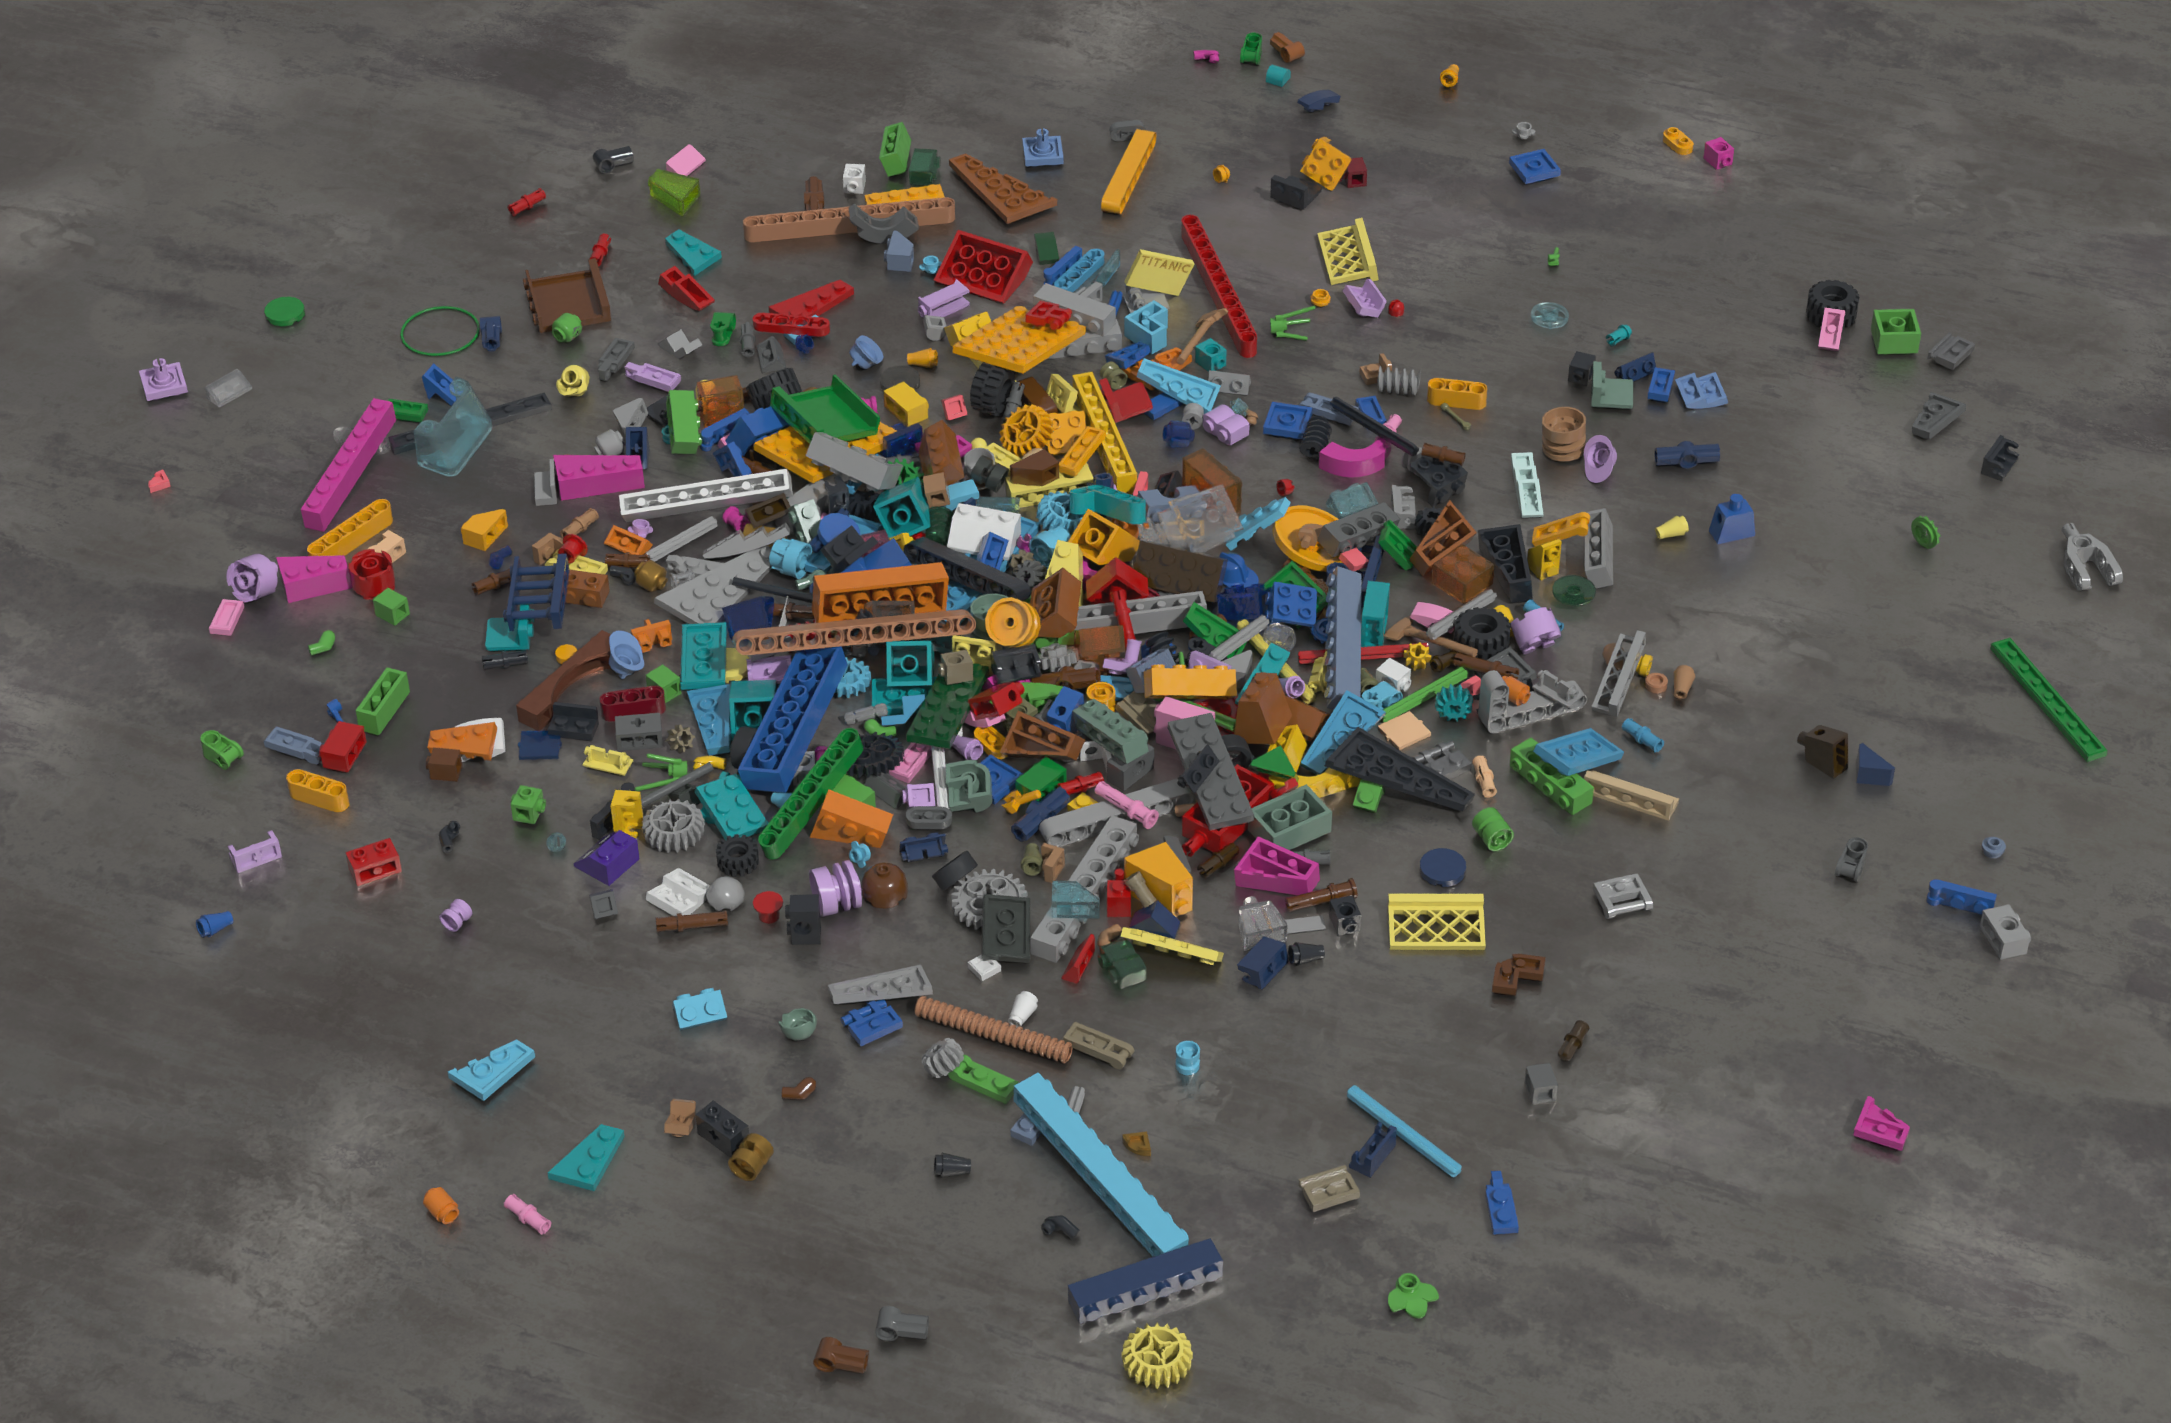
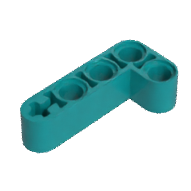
M1089 485L1070 490V513L1085 514L1087 509H1090L1093 512L1129 524H1143L1146 522L1145 499L1103 485Z

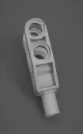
M2069 523L2065 524L2062 527V532L2068 540L2065 549L2064 569L2076 589L2084 591L2092 588L2086 565L2083 564L2087 561L2095 563L2109 586L2122 584L2123 573L2121 567L2108 546L2089 533L2079 534L2074 523H2070V526Z

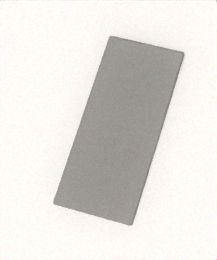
M1322 915L1280 920L1283 934L1326 929Z

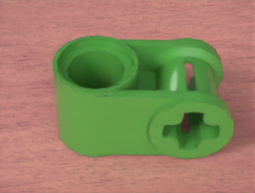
M209 730L200 737L204 757L224 770H227L235 759H240L244 756L243 749L237 742L223 736L218 731Z

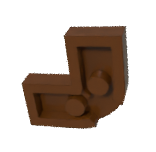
M1512 954V958L1501 963L1497 962L1492 992L1516 995L1518 978L1543 981L1546 957Z

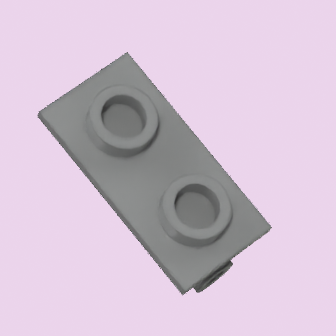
M1209 370L1208 381L1221 385L1219 392L1248 395L1251 385L1250 375Z
M1548 670L1539 671L1537 675L1539 681L1532 686L1533 689L1566 708L1571 707L1582 697L1579 691L1576 690V686H1572L1563 680L1558 682V677L1549 673Z

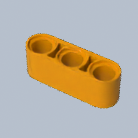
M1433 378L1428 382L1427 401L1435 406L1447 403L1449 407L1481 410L1486 407L1488 389L1481 382Z
M300 769L290 771L286 776L289 794L295 800L333 812H343L350 805L346 785L342 782Z

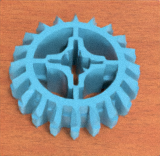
M1056 491V493L1050 492L1048 495H1044L1037 507L1036 518L1039 519L1038 524L1043 525L1044 530L1061 526L1072 536L1084 514L1070 513V494H1067L1066 491L1064 493Z

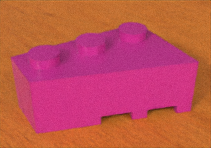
M344 555L276 557L280 579L288 603L352 588L350 572Z
M1259 836L1234 869L1235 884L1238 887L1293 895L1312 892L1320 881L1319 863Z

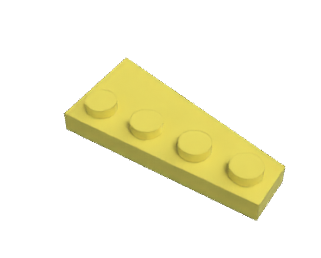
M1123 927L1121 937L1133 939V944L1145 947L1147 943L1156 945L1155 950L1169 953V949L1178 951V956L1191 959L1192 955L1201 957L1200 962L1214 965V961L1222 962L1224 955L1220 951L1135 928Z

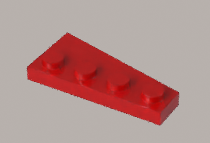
M837 280L768 307L769 313L819 316L854 294V287L842 280Z

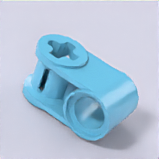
M1386 681L1380 682L1362 694V699L1382 710L1403 698V694Z

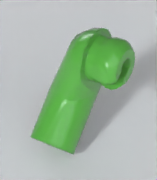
M869 719L864 724L865 730L870 735L877 732V735L886 733V737L889 735L896 736L895 725L884 727L874 719Z

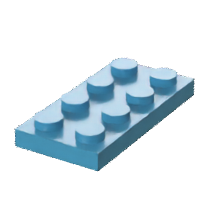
M1592 728L1538 743L1533 751L1544 762L1550 763L1557 768L1559 773L1566 776L1621 760L1624 754L1623 750Z

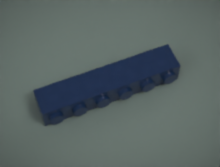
M1209 1238L1069 1284L1068 1302L1079 1324L1094 1321L1100 1317L1119 1313L1124 1309L1143 1305L1160 1297H1167L1184 1289H1191L1205 1282L1215 1281L1223 1277V1259L1213 1241Z

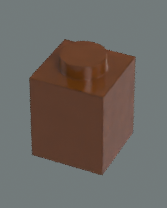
M433 747L431 756H428L426 759V770H429L430 779L458 781L463 767L460 750Z

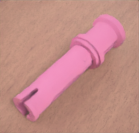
M1104 781L1097 784L1095 794L1124 810L1128 818L1138 820L1146 829H1150L1155 825L1159 817L1158 811L1145 807L1144 803L1140 800L1134 801Z

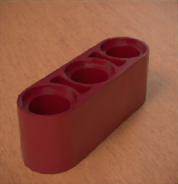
M660 686L606 692L599 699L601 716L608 722H614L615 716L660 713L661 715L666 710L665 694Z

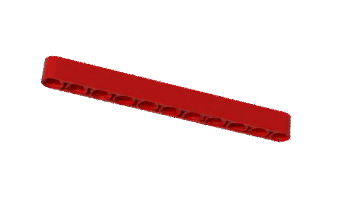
M1191 214L1185 215L1181 219L1182 239L1217 310L1226 308L1228 311L1221 318L1238 353L1245 358L1254 357L1257 354V334L1199 218Z

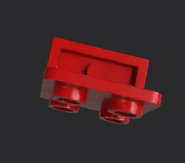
M1107 378L1099 380L1101 393L1115 423L1153 409L1152 402L1142 382L1113 392Z

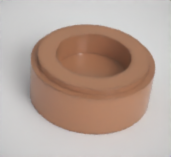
M1651 673L1646 676L1645 688L1649 692L1658 694L1666 691L1668 679L1665 675Z

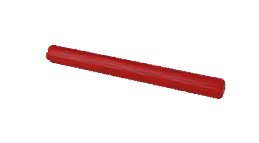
M1421 643L1425 648L1429 647L1428 643ZM1409 644L1361 647V660L1402 658L1404 650L1409 651ZM1327 649L1299 651L1298 662L1299 664H1313L1319 657H1324Z

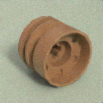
M1557 407L1544 414L1542 417V451L1545 456L1556 461H1571L1578 459L1584 454L1586 445V417L1583 412L1571 407Z

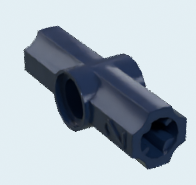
M1683 441L1674 447H1658L1654 450L1655 465L1680 464L1681 467L1690 469L1698 463L1720 461L1719 444L1694 445L1690 441Z
M1062 787L1055 788L1040 802L1037 800L1032 801L1026 810V814L1011 826V832L1020 842L1027 841L1039 830V825L1042 821L1056 816L1071 802L1066 790Z

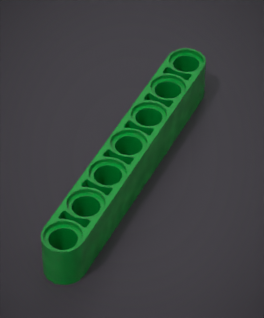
M846 728L839 733L761 832L758 841L767 859H777L785 852L824 802L828 790L835 788L863 751V744L856 729Z

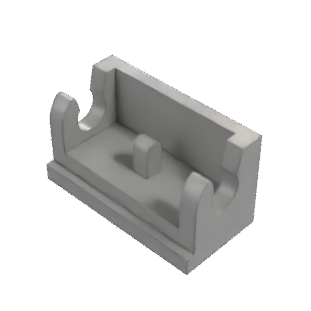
M1392 485L1391 508L1400 517L1397 527L1399 529H1415V497L1403 496V493H1412L1413 488Z

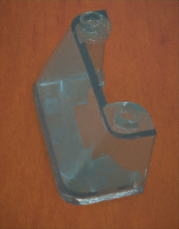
M455 377L449 386L450 393L456 396V401L439 423L425 420L414 430L418 466L449 477L460 473L492 430L491 418L470 383L459 377Z

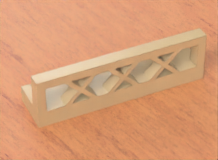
M1587 770L1584 779L1594 787L1593 796L1668 821L1679 803V798L1600 772Z

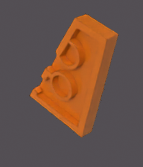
M1175 347L1157 354L1151 361L1180 371L1192 362V355H1189L1184 364H1179L1177 358L1183 350ZM1143 360L1138 361L1137 365L1133 367L1121 368L1131 380L1137 383L1142 382L1144 387L1150 390L1155 389L1154 386L1137 377Z

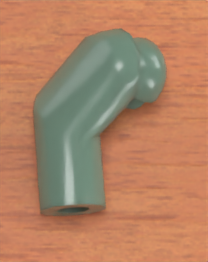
M814 570L807 577L795 580L797 590L810 588L811 583L814 581V576L825 575V572Z

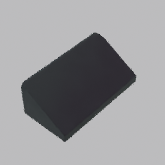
M1175 470L1160 475L1155 489H1158L1160 494L1167 498H1174L1176 487H1183L1185 481L1179 471Z

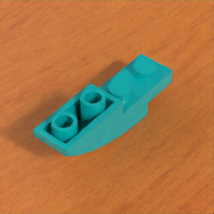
M1270 643L1256 669L1253 670L1235 700V704L1238 705L1240 698L1256 673H1277L1279 676L1280 671L1290 656V652Z

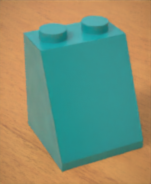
M919 477L880 493L873 505L889 538L901 533H909V536L930 527L929 505Z
M932 641L886 642L887 687L932 686L934 675V646Z
M776 680L731 681L729 705L732 741L740 727L759 728L777 692Z

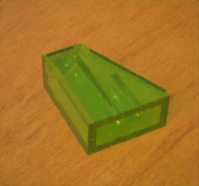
M657 169L649 177L650 195L681 216L688 211L700 196V184L697 178Z

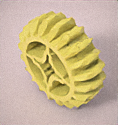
M1158 1322L1154 1327H1150L1147 1323L1144 1329L1137 1327L1135 1333H1129L1128 1340H1125L1123 1344L1122 1360L1125 1371H1128L1129 1378H1135L1137 1384L1144 1382L1146 1388L1150 1384L1155 1385L1157 1389L1161 1384L1168 1388L1170 1382L1178 1384L1180 1378H1185L1187 1371H1190L1191 1360L1193 1359L1190 1341L1187 1340L1185 1333L1179 1334L1177 1327L1170 1329L1168 1323L1164 1327H1160Z

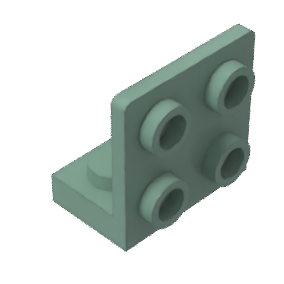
M1593 361L1591 406L1632 409L1633 380L1605 378L1602 362Z

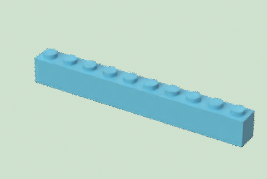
M1036 1073L1014 1085V1102L1152 1257L1188 1246L1189 1237L1185 1230L1180 1229L1173 1222L1171 1215L1161 1209L1155 1197L1151 1194L1149 1195L1143 1189L1141 1182L1137 1178H1133L1125 1164L1114 1157L1109 1146L1104 1145L1098 1139L1095 1131L1086 1126L1080 1114L1074 1112L1068 1106L1066 1099L1062 1095L1059 1096L1049 1080Z

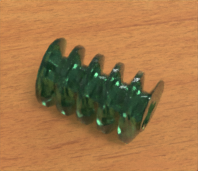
M946 507L929 508L930 527L925 529V537L947 547L954 514Z

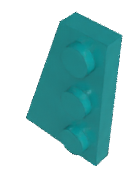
M679 229L665 238L667 247L677 257L682 259L683 264L691 269V273L694 276L722 258L721 251Z
M600 1124L548 1172V1179L595 1191L625 1137L624 1130Z

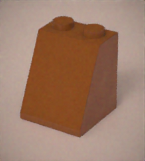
M1256 673L1238 702L1234 735L1243 737L1249 744H1275L1292 717L1277 673Z

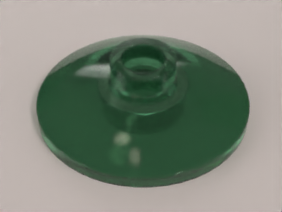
M1568 575L1554 582L1552 593L1563 604L1582 606L1590 603L1595 598L1596 588L1585 577Z

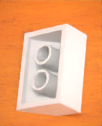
M959 503L952 517L947 547L957 552L978 555L984 536L992 532L1009 540L1003 560L1009 561L1015 549L1016 541L1021 535V514Z

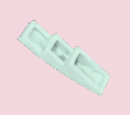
M1511 453L1513 478L1521 517H1543L1539 479H1537L1533 453Z

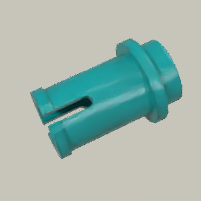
M1626 324L1619 325L1617 330L1606 335V339H1608L1606 341L1610 346H1615L1620 341L1629 339L1632 330Z

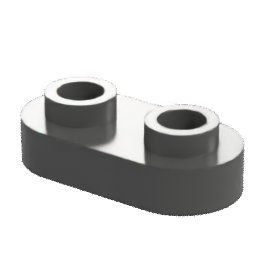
M915 806L907 810L906 823L913 829H945L952 823V812L950 809L942 806Z

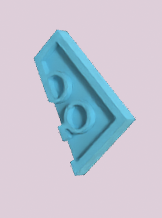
M1286 497L1279 500L1275 499L1263 508L1258 507L1248 515H1241L1236 520V525L1226 543L1230 551L1235 549L1237 542L1242 538L1245 541L1250 539L1259 527L1265 529L1282 518L1291 502Z
M516 1039L491 1051L488 1057L479 1061L476 1059L467 1062L468 1066L458 1071L456 1068L448 1071V1078L484 1101L535 1058V1051Z

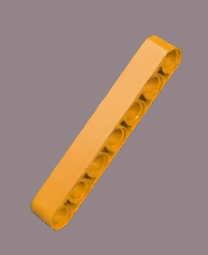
M1136 129L1103 195L1101 211L1122 214L1155 147L1156 132Z

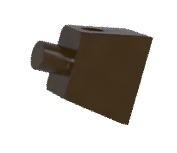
M1818 725L1810 732L1802 731L1798 735L1797 743L1805 746V760L1809 764L1833 779L1848 769V733Z

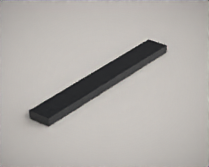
M544 392L387 437L388 444L394 455L546 412L552 410V405Z

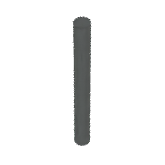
M708 762L641 798L642 808L713 771L712 764Z

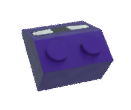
M621 830L604 836L573 863L574 867L610 886L640 859L637 839Z

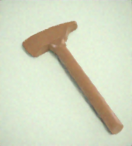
M1226 308L1214 310L1199 318L1195 324L1199 329L1177 358L1179 364H1184L1208 328L1228 313Z
M1410 616L1394 624L1384 634V638L1396 641L1400 640L1403 636L1415 637L1471 657H1475L1478 652L1476 648L1440 636L1435 640H1430L1426 636L1425 631L1411 626L1414 620Z

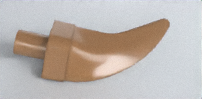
M1319 524L1303 525L1298 532L1301 546L1303 548L1315 546L1323 526Z

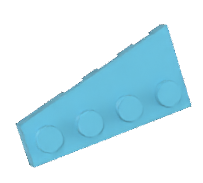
M1145 358L1137 373L1138 378L1186 405L1189 403L1201 405L1204 409V414L1212 410L1221 385Z

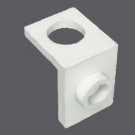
M1095 741L1084 742L1080 751L1081 761L1103 758L1106 771L1107 761L1114 756ZM1089 747H1096L1098 749L1094 754L1085 753Z

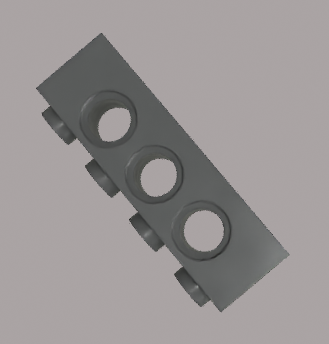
M1383 502L1323 525L1317 541L1332 557H1336L1345 551H1350L1354 548L1360 549L1371 542L1375 543L1376 536L1380 535L1385 527L1383 525L1384 522L1391 520L1398 526L1400 517Z

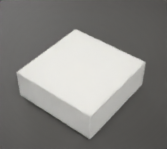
M982 954L968 961V968L981 982L1001 972V965L996 960L982 959Z

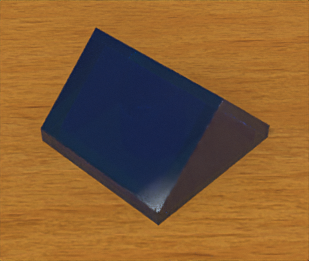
M760 596L722 607L731 641L734 634L740 630L772 627L773 597Z

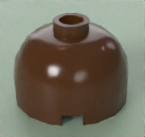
M877 863L869 867L864 873L861 882L863 900L871 902L875 908L887 909L897 906L898 901L903 898L905 900L908 894V883L905 873L892 863Z

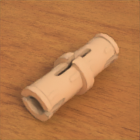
M1485 756L1475 757L1472 760V764L1476 771V781L1480 784L1484 797H1493L1497 793L1493 782V772L1489 769Z

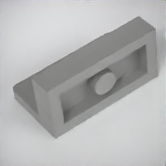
M550 459V471L534 472L536 506L557 504L554 459Z

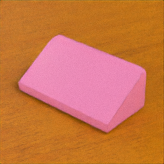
M688 144L666 162L667 174L683 180L703 164L706 159L692 145Z

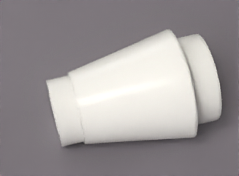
M1022 991L1016 995L1008 1019L1010 1025L1014 1024L1016 1028L1022 1026L1037 1009L1038 999L1036 996L1027 991Z

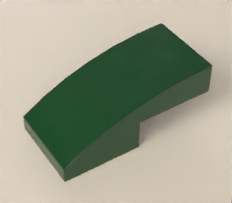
M1054 232L1034 233L1039 265L1055 264L1058 262L1059 254Z

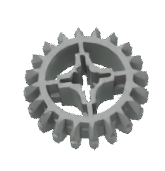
M669 799L666 803L660 801L659 806L652 805V809L647 810L646 816L643 817L642 832L647 843H650L652 848L657 847L659 852L664 849L667 853L671 850H675L678 853L680 849L687 851L688 846L694 847L695 843L700 842L701 836L704 835L705 822L700 809H697L695 804H689L688 800L681 802L678 799L672 802Z

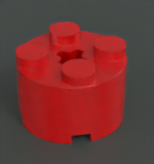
M375 549L360 551L352 557V562L348 565L352 588L357 594L362 595V598L365 600L373 599L387 588L395 589L392 558L385 551L381 550L382 553L375 552Z

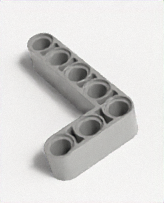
M1493 670L1484 674L1481 679L1478 715L1490 733H1498L1579 710L1587 703V697L1576 681H1567L1568 684L1576 686V690L1582 695L1571 707L1566 708L1537 690L1530 692V698L1525 704L1517 706L1508 701L1509 687L1501 675Z

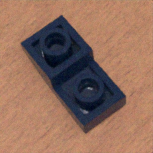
M1319 90L1304 95L1298 99L1297 103L1304 106V110L1314 112L1315 109L1323 110L1324 104L1339 103L1341 96L1331 90Z

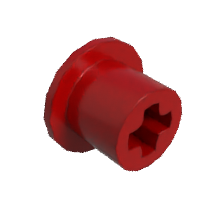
M575 534L565 535L563 545L558 550V554H567L568 563H573L579 555L585 556L588 552L586 543Z
M765 891L756 895L753 899V907L758 912L759 919L768 924L774 923L779 919V910L783 907V898L780 894L773 891Z

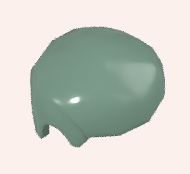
M799 1008L783 1014L782 1022L778 1021L781 1031L787 1038L801 1041L813 1034L817 1025V1018L811 1010Z

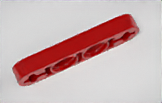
M757 313L752 319L753 328L759 332L818 337L826 336L830 333V322L823 317Z

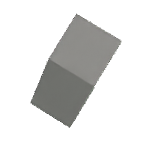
M682 329L658 343L661 348L678 359L702 346L698 338L689 343Z

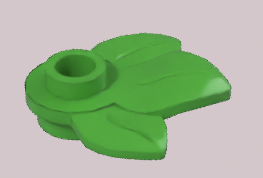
M1405 1273L1397 1279L1395 1289L1389 1293L1388 1306L1392 1312L1405 1309L1406 1313L1411 1317L1423 1318L1427 1313V1302L1438 1300L1439 1295L1436 1288L1431 1284L1421 1283L1415 1274Z

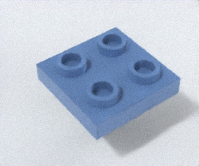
M1038 129L1036 132L1037 137L1022 138L1025 166L1037 167L1041 165L1055 166L1064 164L1060 136H1048L1049 131L1047 129H1043L1042 135L1041 129Z

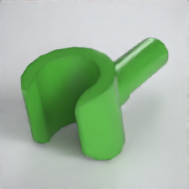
M1558 247L1554 248L1553 254H1548V266H1559L1560 254H1558Z

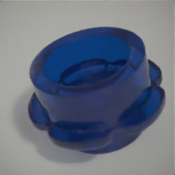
M807 334L799 335L796 337L795 346L798 351L808 354L809 350L813 349L814 342Z

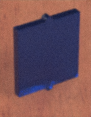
M521 731V740L518 743V748H520L519 760L559 759L560 747H562L560 735L548 734V731Z

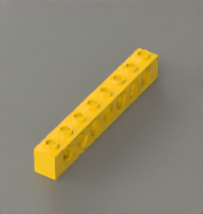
M1093 372L1072 375L1073 388L1078 391L1076 403L1078 408L1085 413L1086 426L1106 431L1107 436L1096 449L1106 473H1111L1113 483L1118 491L1133 494L1137 483V472Z

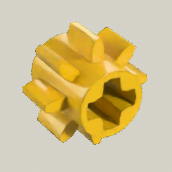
M1421 642L1414 645L1410 643L1409 651L1404 650L1403 657L1407 658L1405 665L1410 666L1414 671L1420 668L1425 669L1426 662L1430 663L1429 647L1425 648Z

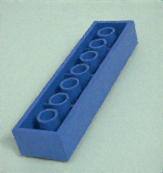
M842 646L796 651L738 768L741 781L746 789L787 792L848 666Z

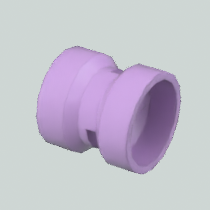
M455 899L450 904L449 909H445L440 914L439 919L445 928L456 932L462 926V922L467 921L473 913L471 907L465 901Z

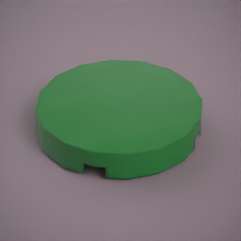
M280 297L266 305L264 314L266 320H269L270 324L274 326H291L294 321L298 320L299 322L303 319L305 307L303 302L297 298Z

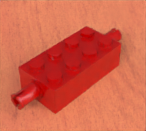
M1238 764L1234 767L1251 808L1272 800L1270 794L1274 790V783L1268 781V777L1271 775L1260 772L1255 774ZM1197 802L1182 816V836L1189 839L1182 845L1185 855L1188 854V857H1192L1201 847L1212 852H1219L1228 844L1233 843L1248 829V822L1209 831Z

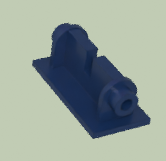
M1654 352L1617 367L1614 371L1615 376L1636 381L1652 374L1656 367Z
M931 833L923 838L908 837L900 841L899 852H901L902 861L907 860L908 863L923 860L922 851L927 852L928 859L944 856L945 853H948V847L945 844L946 834Z

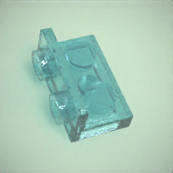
M1367 482L1360 485L1355 483L1343 491L1340 489L1329 495L1330 497L1326 502L1327 507H1333L1339 519L1378 505Z

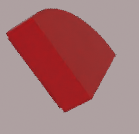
M1292 778L1284 782V786L1278 789L1275 788L1270 794L1272 799L1296 789L1299 785L1296 779Z

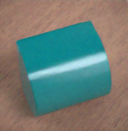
M1273 64L1269 66L1266 73V82L1283 87L1291 78L1290 69Z

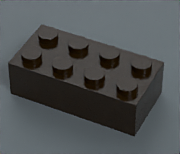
M1140 540L1134 569L1148 578V587L1175 594L1203 591L1205 601L1219 602L1228 559L1152 541Z

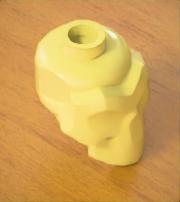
M570 365L563 370L561 378L556 382V387L559 393L564 396H582L587 391L590 376L585 368L578 365Z

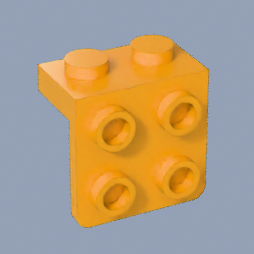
M1324 136L1315 140L1311 147L1313 150L1310 155L1304 158L1302 162L1303 167L1300 172L1328 190H1334L1349 166L1351 158L1330 145L1331 140Z
M1084 411L1049 414L1054 423L1052 426L1054 432L1051 433L1053 439L1047 441L1049 445L1047 446L1048 453L1051 455H1061L1069 451L1087 427Z

